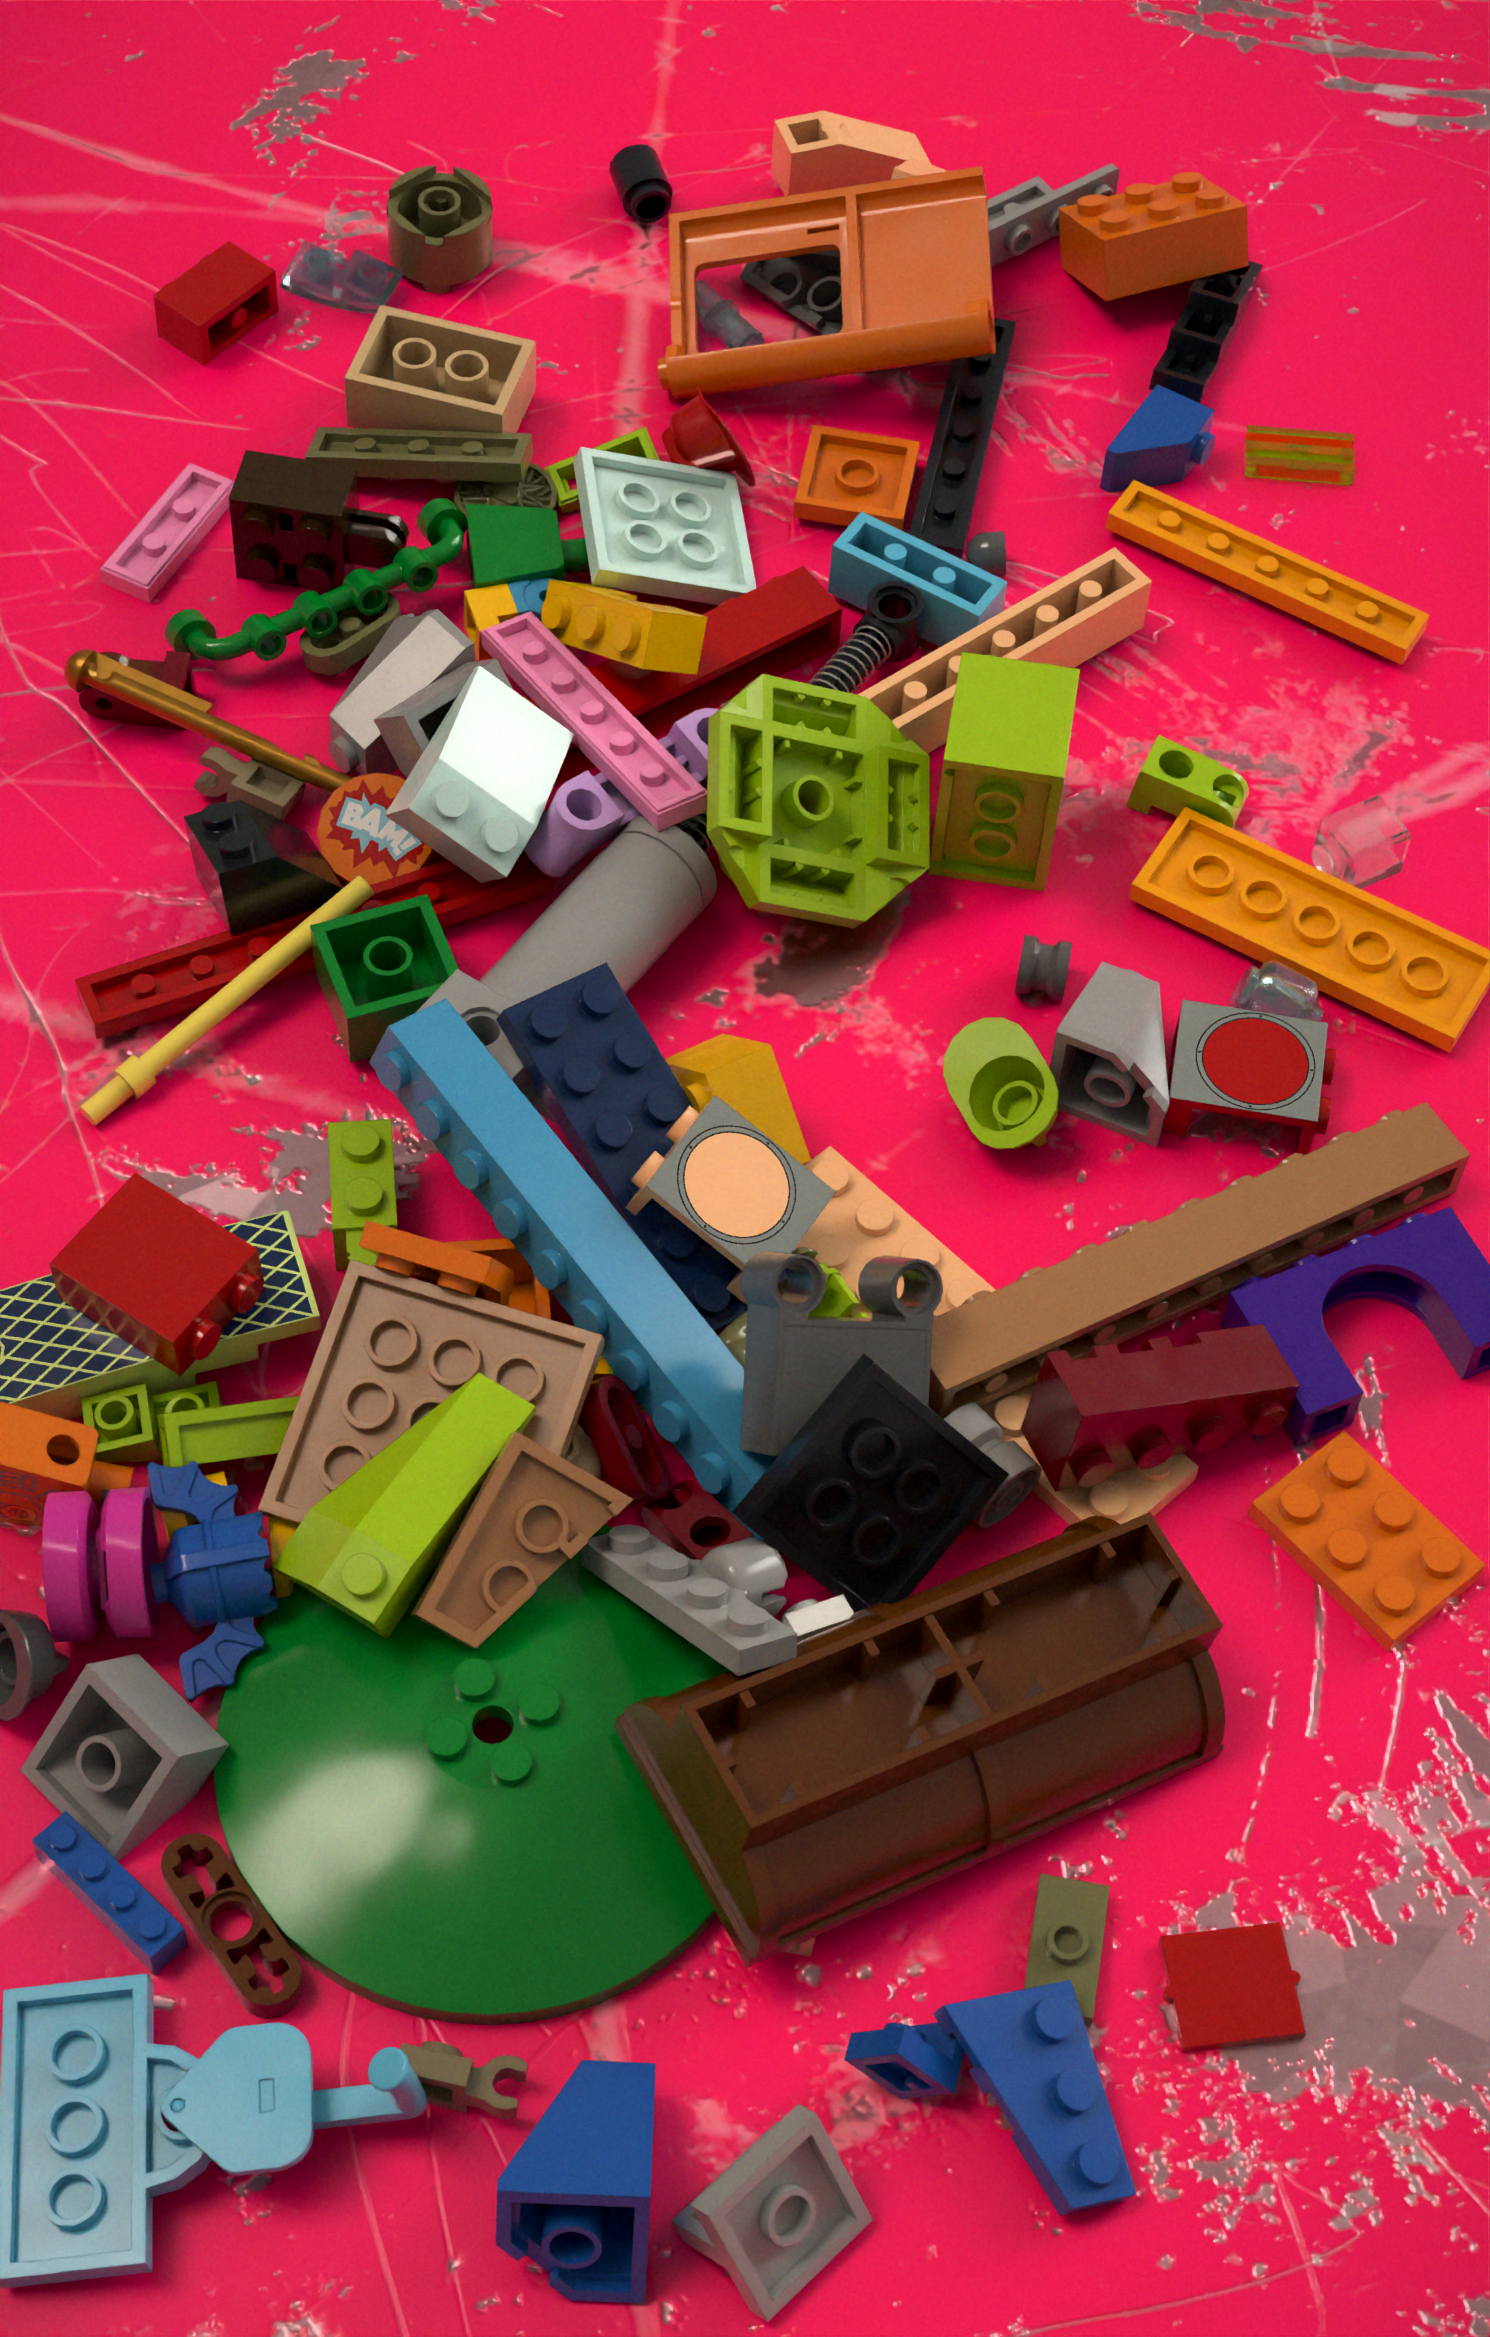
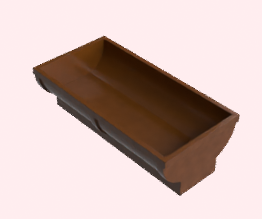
M1150 1512L1122 1524L1104 1516H1090L1069 1525L1061 1535L892 1604L877 1603L854 1613L848 1622L797 1642L796 1658L741 1676H737L728 1670L665 1697L654 1695L632 1703L625 1709L622 1715L616 1717L613 1727L746 1968L1218 1757L1224 1748L1221 1743L1225 1729V1711L1218 1675L1208 1650L1223 1624Z

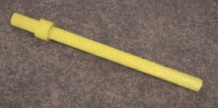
M357 876L139 1058L131 1055L114 1069L113 1074L115 1078L79 1107L85 1118L92 1125L96 1126L131 1096L138 1099L157 1083L155 1079L157 1074L312 946L310 925L350 915L374 895L367 881L361 876Z

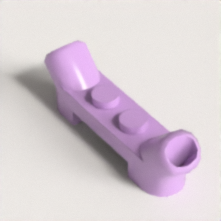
M715 708L699 709L674 722L668 735L658 740L704 788L707 786L708 724L709 718L718 711ZM587 770L558 788L550 806L542 813L535 831L523 850L544 874L550 877L562 878L588 853L614 839L630 821L643 815L602 772L592 776Z

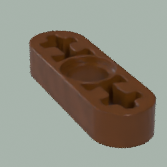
M199 1833L186 1834L176 1838L167 1846L161 1859L162 1876L168 1895L248 2012L266 2019L278 2018L289 2013L298 2004L303 1991L302 1972L298 1958L216 1840ZM192 1858L198 1866L206 1864L208 1882L215 1892L206 1900L204 1899L203 1889L192 1875L182 1877V1863ZM236 1909L248 1914L253 1921L249 1932L241 1939L225 1941L216 1937L211 1931L214 1919L226 1910ZM258 1949L260 1960L271 1975L275 1976L284 1972L281 1976L283 1987L281 1991L273 1994L266 1986L255 1990L258 1986L255 1966L249 1957Z

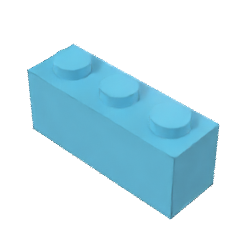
M861 511L832 545L828 592L866 611L867 597L870 591L877 585L889 581L909 584L920 592L924 601L920 638L941 647L1001 613L1004 609L1008 582Z

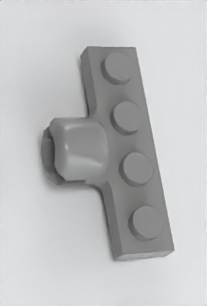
M619 1525L612 1528L608 1534L588 1539L589 1542L581 1549V1565L737 1676L796 1658L797 1633L773 1617L785 1605L787 1600L784 1595L766 1594V1592L783 1588L788 1577L781 1555L768 1542L751 1537L713 1548L702 1560H692L657 1539L644 1527L638 1525Z

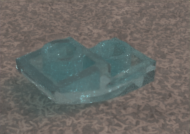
M304 240L283 273L280 288L330 307L354 312L377 313L380 305H387L401 282L404 272L358 249L354 251L349 261Z

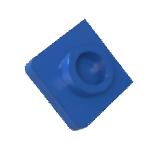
M938 2022L913 2026L901 2023H888L881 2030L851 2033L844 2060L898 2098L905 2099L954 2094L965 2051L953 2033L946 2036Z

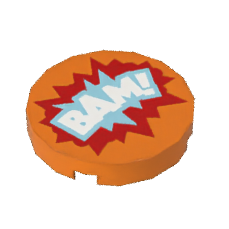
M377 772L353 777L334 790L321 809L317 834L322 855L335 875L347 884L357 876H361L369 885L425 868L433 858L435 850L385 816L406 781L403 778Z

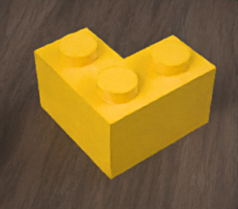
M722 1033L665 1059L697 1112H700L717 1095L801 1164L811 1161L771 1044Z

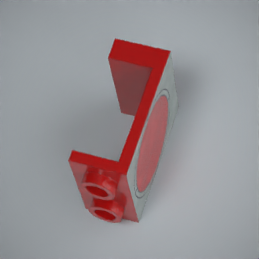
M1182 999L1173 1038L1168 1076L1169 1108L1163 1133L1185 1137L1192 1109L1298 1126L1295 1153L1308 1154L1314 1133L1325 1135L1330 1115L1331 1098L1321 1097L1322 1084H1331L1336 1059V1049L1326 1048L1328 1023Z

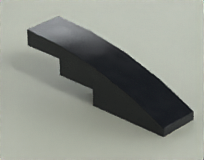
M1249 261V266L1195 279L1188 291L1184 310L1171 329L1167 348L1153 370L1149 386L1150 390H1153L1158 384L1201 403L1245 313L1260 277L1262 264Z

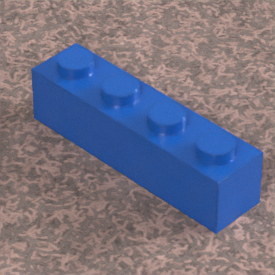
M67 1811L32 1839L37 1858L154 1976L188 1946L185 1928Z

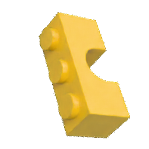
M552 579L548 581L546 598L541 608V622L563 644L641 669L697 675L708 617L672 606L636 601L637 596L608 587Z

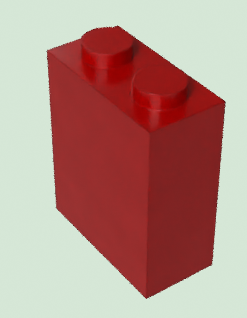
M134 1173L49 1263L59 1299L179 1376H182L196 1359L202 1360L214 1350L224 1327L238 1312L245 1313L253 1307L261 1295L264 1284L259 1253L256 1247L137 1173Z

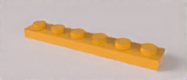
M1136 480L1131 482L1108 512L1106 529L1402 665L1426 630L1430 614Z

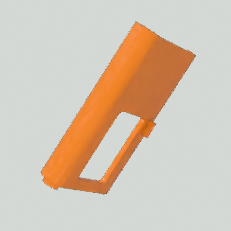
M982 166L669 214L671 345L666 348V357L658 358V374L662 389L671 390L674 399L697 396V385H699L702 395L995 353L988 204ZM830 250L840 253L843 326L839 333L703 353L698 352L696 279L702 270Z

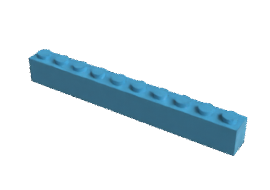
M447 998L389 1025L369 1061L382 1085L394 1093L414 1118L420 1133L425 1138L431 1140L452 1166L459 1182L471 1190L493 1218L497 1230L505 1238L510 1239L532 1267L539 1283L552 1292L571 1316L575 1327L603 1335L605 1345L601 1355L612 1368L614 1376L620 1378L630 1388L637 1401L652 1418L658 1433L665 1440L671 1442L694 1471L700 1486L705 1491L711 1493L720 1504L754 1535V1538L766 1541L732 1513L778 1457L740 1449L744 1368Z

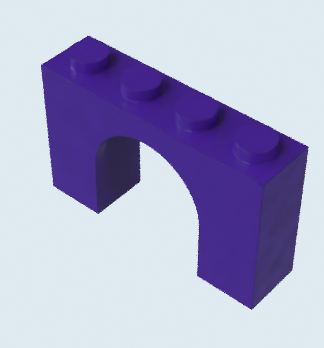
M1451 1207L1430 1215L1426 1213L1414 1214L1402 1221L1397 1228L1376 1236L1372 1234L1360 1235L1349 1241L1342 1249L1322 1257L1317 1255L1305 1256L1293 1263L1288 1270L1265 1279L1261 1276L1251 1277L1238 1284L1230 1292L1221 1322L1222 1329L1263 1324L1300 1384L1287 1419L1282 1424L1295 1447L1351 1426L1363 1395L1359 1384L1328 1337L1323 1323L1324 1314L1343 1302L1361 1298H1374L1395 1303L1409 1310L1426 1325L1462 1381L1490 1370V1265Z

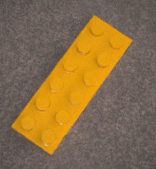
M1184 807L1131 884L1129 899L1449 1053L1490 988L1489 949L1188 807Z

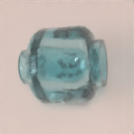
M1277 961L1265 962L1259 968L1250 965L1239 980L1229 1002V1007L1319 1022L1324 1013L1323 1009L1316 1006L1318 1000L1317 983Z

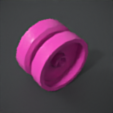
M149 1487L110 1489L103 1503L101 1524L96 1504L88 1491L48 1493L44 1507L42 1530V1574L46 1612L54 1641L69 1642L94 1639L101 1626L103 1610H105L110 1629L117 1638L150 1637L156 1635L159 1605H156L149 1564L159 1563L156 1516Z

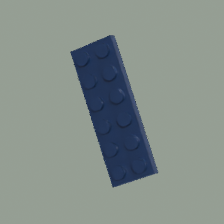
M607 962L504 1009L496 1021L587 1174L713 1331L717 1333L725 1329L737 1317L748 1310V1303H743L726 1289L740 1268L654 1199L651 1198L636 1215L625 1208L640 1189L631 1182L633 1176L654 1151L663 1157L674 1145V1142L665 1135L689 1106L694 1107ZM785 1270L779 1276L778 1284L787 1277Z

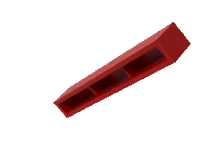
M802 566L783 576L773 577L764 585L737 598L728 599L718 607L702 614L708 618L697 675L641 669L613 659H608L594 667H587V669L654 737H657L671 730L674 722L696 710L716 708L728 702L762 674L779 677L839 647L842 607L810 572ZM530 697L526 699L543 711ZM572 741L553 787L596 767Z

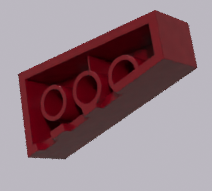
M1263 1324L1199 1332L1193 1335L1185 1345L1176 1347L1173 1346L1168 1336L1147 1339L1142 1348L1137 1352L1120 1354L1115 1344L1093 1346L1088 1353L1090 1358L1072 1360L1066 1350L1046 1352L1020 1429L1055 1492L1077 1485L1087 1488L1104 1482L1113 1474L1136 1467L1142 1470L1152 1469L1164 1463L1169 1457L1195 1449L1198 1452L1211 1451L1222 1445L1226 1440L1251 1432L1255 1435L1269 1433L1281 1426L1287 1419L1300 1384Z

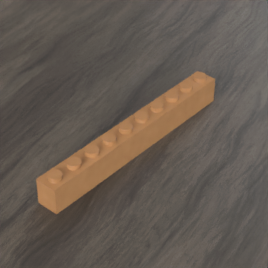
M1427 1102L1403 1112L1401 1110H1393L1381 1117L1372 1126L1356 1133L1351 1131L1340 1133L1331 1139L1326 1146L1308 1154H1292L1282 1160L1276 1168L1255 1177L1251 1175L1242 1176L1233 1181L1225 1190L1203 1200L1201 1198L1187 1200L1173 1213L1153 1222L1147 1220L1139 1221L1125 1230L1121 1236L1100 1245L1095 1243L1084 1245L1076 1250L1068 1259L1045 1269L1043 1267L1032 1268L1023 1273L1014 1283L993 1292L988 1290L977 1292L966 1299L961 1306L938 1316L933 1314L928 1407L943 1419L967 1403H976L981 1407L1036 1382L1046 1352L1066 1350L1072 1360L1089 1358L1088 1353L1093 1346L1123 1343L1229 1295L1238 1284L1246 1279L1255 1276H1261L1263 1279L1289 1268L1293 1263L1305 1256L1322 1253L1446 1197L1456 1191L1470 1158V1153Z

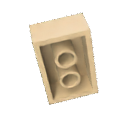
M380 305L344 377L347 426L373 429L517 433L536 391V341Z

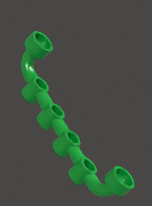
M447 498L431 500L421 509L417 518V528L432 546L423 550L415 546L405 547L395 555L393 563L372 573L364 568L355 569L345 577L342 586L322 595L315 591L303 592L294 600L292 608L270 618L265 614H254L244 621L241 631L227 637L216 638L214 626L200 611L195 609L182 610L176 613L167 623L165 628L166 641L175 652L190 653L191 661L198 659L226 661L251 651L261 660H274L284 652L287 645L285 636L304 628L312 637L322 638L329 635L335 629L338 621L336 613L355 605L361 613L374 615L385 607L388 601L387 591L403 583L417 593H422L432 588L438 579L437 568L453 560L462 549L464 534L467 528L466 516Z

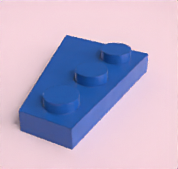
M1071 1980L946 2004L932 2013L946 2036L953 2033L974 2066L969 2072L982 2093L986 2094L990 2091L1014 2129L1011 2139L1060 2216L1124 2202L1136 2195Z

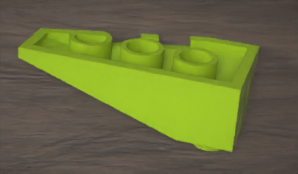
M478 1372L308 1511L272 1568L375 1633L388 1639L449 1546L509 1434L516 1431L522 1434L537 1411L536 1406Z

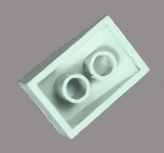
M477 666L472 671L385 816L480 883L506 878L539 823L574 734L484 668Z

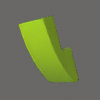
M216 1381L151 1396L146 1383L81 1398L84 1425L94 1427L99 1431L95 1461L101 1462L163 1460L157 1414L223 1406L222 1394Z

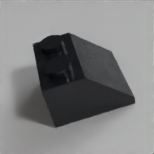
M242 800L231 803L218 802L208 805L201 812L184 816L196 876L231 935L319 908L343 889L307 832Z

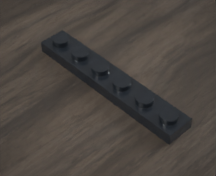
M994 318L996 343L994 354L952 360L910 530V535L960 559L963 558L1008 365L1014 339L1015 321Z

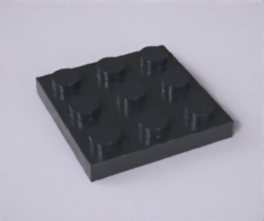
M863 1353L732 1513L834 1595L839 1596L843 1594L850 1607L858 1612L877 1603L892 1604L907 1598L1008 1477L1009 1473Z

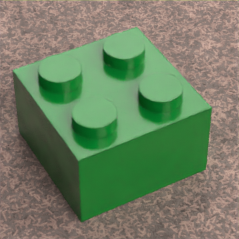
M428 894L310 925L314 972L350 1063L371 1058L387 1027L416 1013L436 990L459 969Z

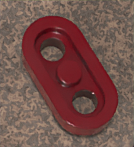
M606 1375L592 1382L578 1423L594 1444L605 1468L606 1483L634 1499L628 1504L634 1508L644 1507L663 1498L668 1493L670 1485L668 1469L632 1391L620 1378L614 1375Z

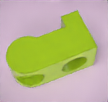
M1158 735L1140 770L1126 806L1144 814H1148L1151 806H1154L1175 816H1179L1184 807H1188L1233 829L1248 798L1249 787L1241 775L1220 765V762Z

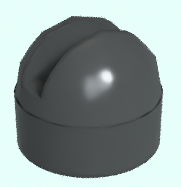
M988 531L977 534L968 544L967 562L995 576H1005L1006 544L1004 531Z

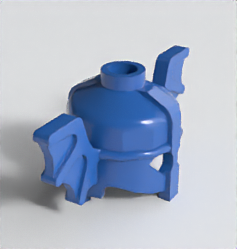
M191 1461L182 1467L174 1468L150 1462L147 1469L155 1508L162 1511L185 1514L195 1518L199 1523L177 1529L171 1537L163 1562L149 1564L156 1605L170 1602L182 1618L192 1627L216 1624L213 1634L204 1642L184 1652L179 1658L186 1700L194 1702L207 1690L216 1687H233L236 1671L242 1660L249 1654L265 1648L264 1639L254 1628V1619L269 1616L270 1612L279 1609L277 1596L269 1594L274 1586L272 1567L264 1569L265 1561L270 1558L267 1539L259 1536V1533L263 1531L261 1520L263 1515L262 1511L236 1516L234 1505L239 1495L238 1487L235 1484L219 1485L209 1481L202 1474L195 1461Z

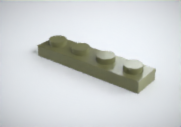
M318 427L307 450L305 459L356 467L357 477L382 478L386 481L432 479L440 483H453L462 480L488 481L494 485H506L512 482L523 483L534 454L532 433Z

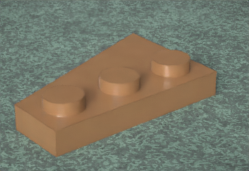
M517 1431L510 1433L411 1615L468 1648L476 1649L520 1608L551 1574L567 1559H571L589 1542L588 1539L613 1516H617L634 1499Z

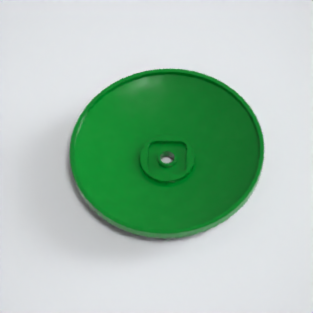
M604 1524L591 1538L608 1534L612 1527ZM581 1550L571 1559H567L536 1589L537 1591L476 1649L468 1648L411 1615L435 1569H433L388 1639H385L302 1586L294 1583V1589L289 1596L286 1595L285 1598L280 1597L278 1599L279 1609L270 1612L269 1616H264L256 1627L257 1633L265 1641V1648L249 1654L242 1660L236 1671L234 1686L226 1687L218 1715L216 1732L229 1746L214 1767V1785L220 1824L233 1865L290 1948L315 1970L343 1988L378 2005L416 2017L448 2023L475 2025L528 2023L564 2016L600 2004L634 1988L671 1963L690 1947L718 1916L613 1726L616 1717L622 1715L625 1709L632 1703L654 1695L665 1697L726 1672L729 1669L581 1565ZM487 1718H500L506 1721L513 1729L507 1739L495 1744L479 1740L473 1733V1730L479 1722Z

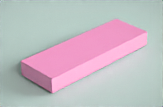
M189 463L100 568L101 582L150 603L229 508V496L235 481Z

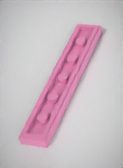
M531 611L481 631L482 647L493 659H498L506 673L548 716L574 734L572 742L658 832L707 811V791Z

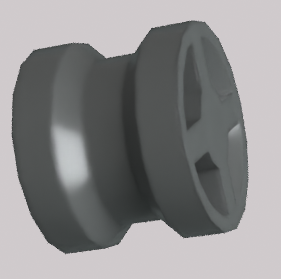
M1025 934L1015 993L1028 995L1033 990L1045 992L1051 1000L1062 1001L1072 942L1060 940L1054 945L1041 943L1037 936Z

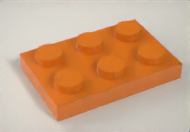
M1344 1430L1252 1501L1248 1516L1388 1653L1481 1578L1486 1566Z

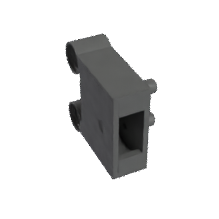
M766 1251L757 1253L748 1260L742 1270L740 1279L741 1292L748 1303L740 1449L770 1456H779L863 1353L928 1406L933 1312L941 1302L943 1293L942 1278L937 1268L930 1262L915 1258L884 1255L875 1257L866 1263L860 1273L858 1290L864 1306L872 1312V1318L808 1316V1313L816 1309L822 1301L826 1288L825 1274L820 1265L811 1257L801 1254ZM785 1270L788 1284L786 1291L781 1297L778 1291L779 1276ZM902 1275L904 1289L903 1294L898 1298L896 1287Z

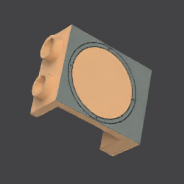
M715 1095L700 1112L689 1106L670 1128L665 1136L672 1140L674 1145L664 1157L654 1151L636 1172L631 1182L640 1189L625 1208L636 1215L651 1198L654 1199L740 1268L726 1289L743 1303L747 1304L741 1292L740 1279L742 1270L748 1260L757 1253L766 1251L792 1253L836 1191Z

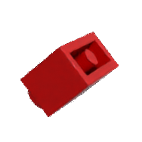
M230 241L210 255L203 257L195 266L174 281L164 285L159 292L153 295L158 336L203 366L279 311L275 270Z

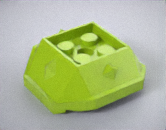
M760 675L709 718L707 835L718 853L721 871L734 882L749 909L849 928L857 927L866 922L907 885L911 884L930 868V756L912 739L907 741L891 719L865 696L771 675Z

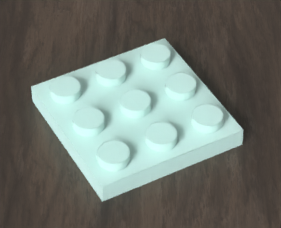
M586 447L579 448L573 464L592 585L720 605L728 599L737 598L757 588L736 474Z

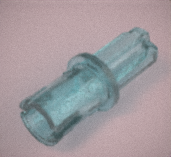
M704 280L697 281V318L703 323V330L709 337H718L729 349L765 343V340L762 338L764 335L740 315V309L734 301L730 299L724 300Z

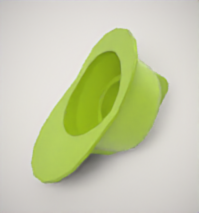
M985 1017L967 1024L952 1038L944 1055L943 1076L948 1091L971 1132L982 1144L997 1150L1016 1149L1030 1144H1035L1039 1147L1047 1143L1046 1134L1051 1130L1057 1119L1060 1093L1056 1079L1035 1042L1019 1024L1003 1017Z

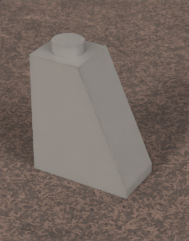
M438 609L428 610L420 616L415 617L411 613L395 619L329 714L331 742L328 744V749L332 759L342 771L346 773L351 771L357 777L376 772L391 774L399 769L373 719L464 663L475 661V643Z
M1102 961L1056 1031L1049 1068L1056 1079L1060 1093L1058 1110L1156 1148L1162 1137L1169 1108L1159 982L1143 977L1134 970L1122 969Z

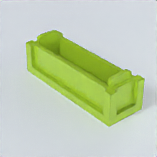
M300 1396L157 1414L163 1466L174 1468L187 1465L191 1461L203 1464L279 1453Z

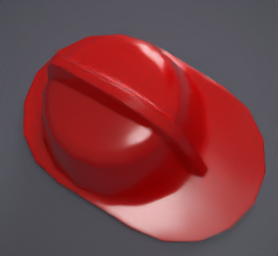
M697 385L698 395L671 414L670 426L662 433L661 438L670 460L676 464L693 466L700 469L704 468L721 472L735 471L750 487L755 486L753 471L739 443L723 419L704 399L699 385Z

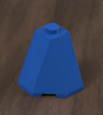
M582 2060L498 2179L496 2245L518 2261L524 2256H528L548 2271L549 2285L570 2301L645 2304L656 2063Z

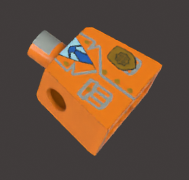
M0 1402V1522L43 1527L44 1507L48 1493L88 1491L94 1502L104 1503L110 1489L131 1487L134 1468L95 1461L99 1431L94 1427Z

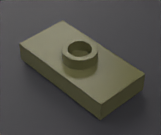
M1040 1873L1023 1989L1071 1980L1085 2027H1091L1094 2016L1110 1886Z

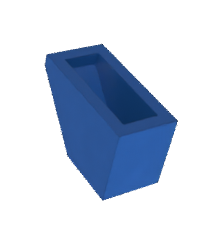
M1157 384L1106 449L1100 488L1107 492L1126 490L1133 480L1147 486L1182 482L1196 463L1203 465L1212 452L1216 436L1210 433L1215 410Z

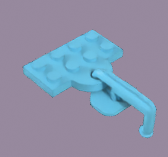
M147 1973L3 1990L0 2083V2286L4 2289L152 2272L153 2197L183 2188L205 2171L211 2160L226 2173L235 2176L282 2171L296 2165L304 2158L312 2145L314 2130L407 2120L419 2117L426 2110L427 2097L416 2072L409 2064L408 2057L402 2050L396 2047H386L378 2051L369 2064L368 2078L371 2084L313 2091V2057L311 2047L300 2030L286 2023H267L230 2028L222 2033L200 2058L174 2045L153 2044L154 1984ZM168 2123L170 2124V2126L173 2128L174 2131H172L171 2129H169Z

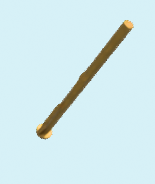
M82 649L73 653L66 661L64 667L66 682L78 693L82 692L89 685L331 794L334 790L352 779V777L319 763L314 756L308 753L305 754L304 760L286 753L267 739L209 714L215 708L214 704L97 653V651Z

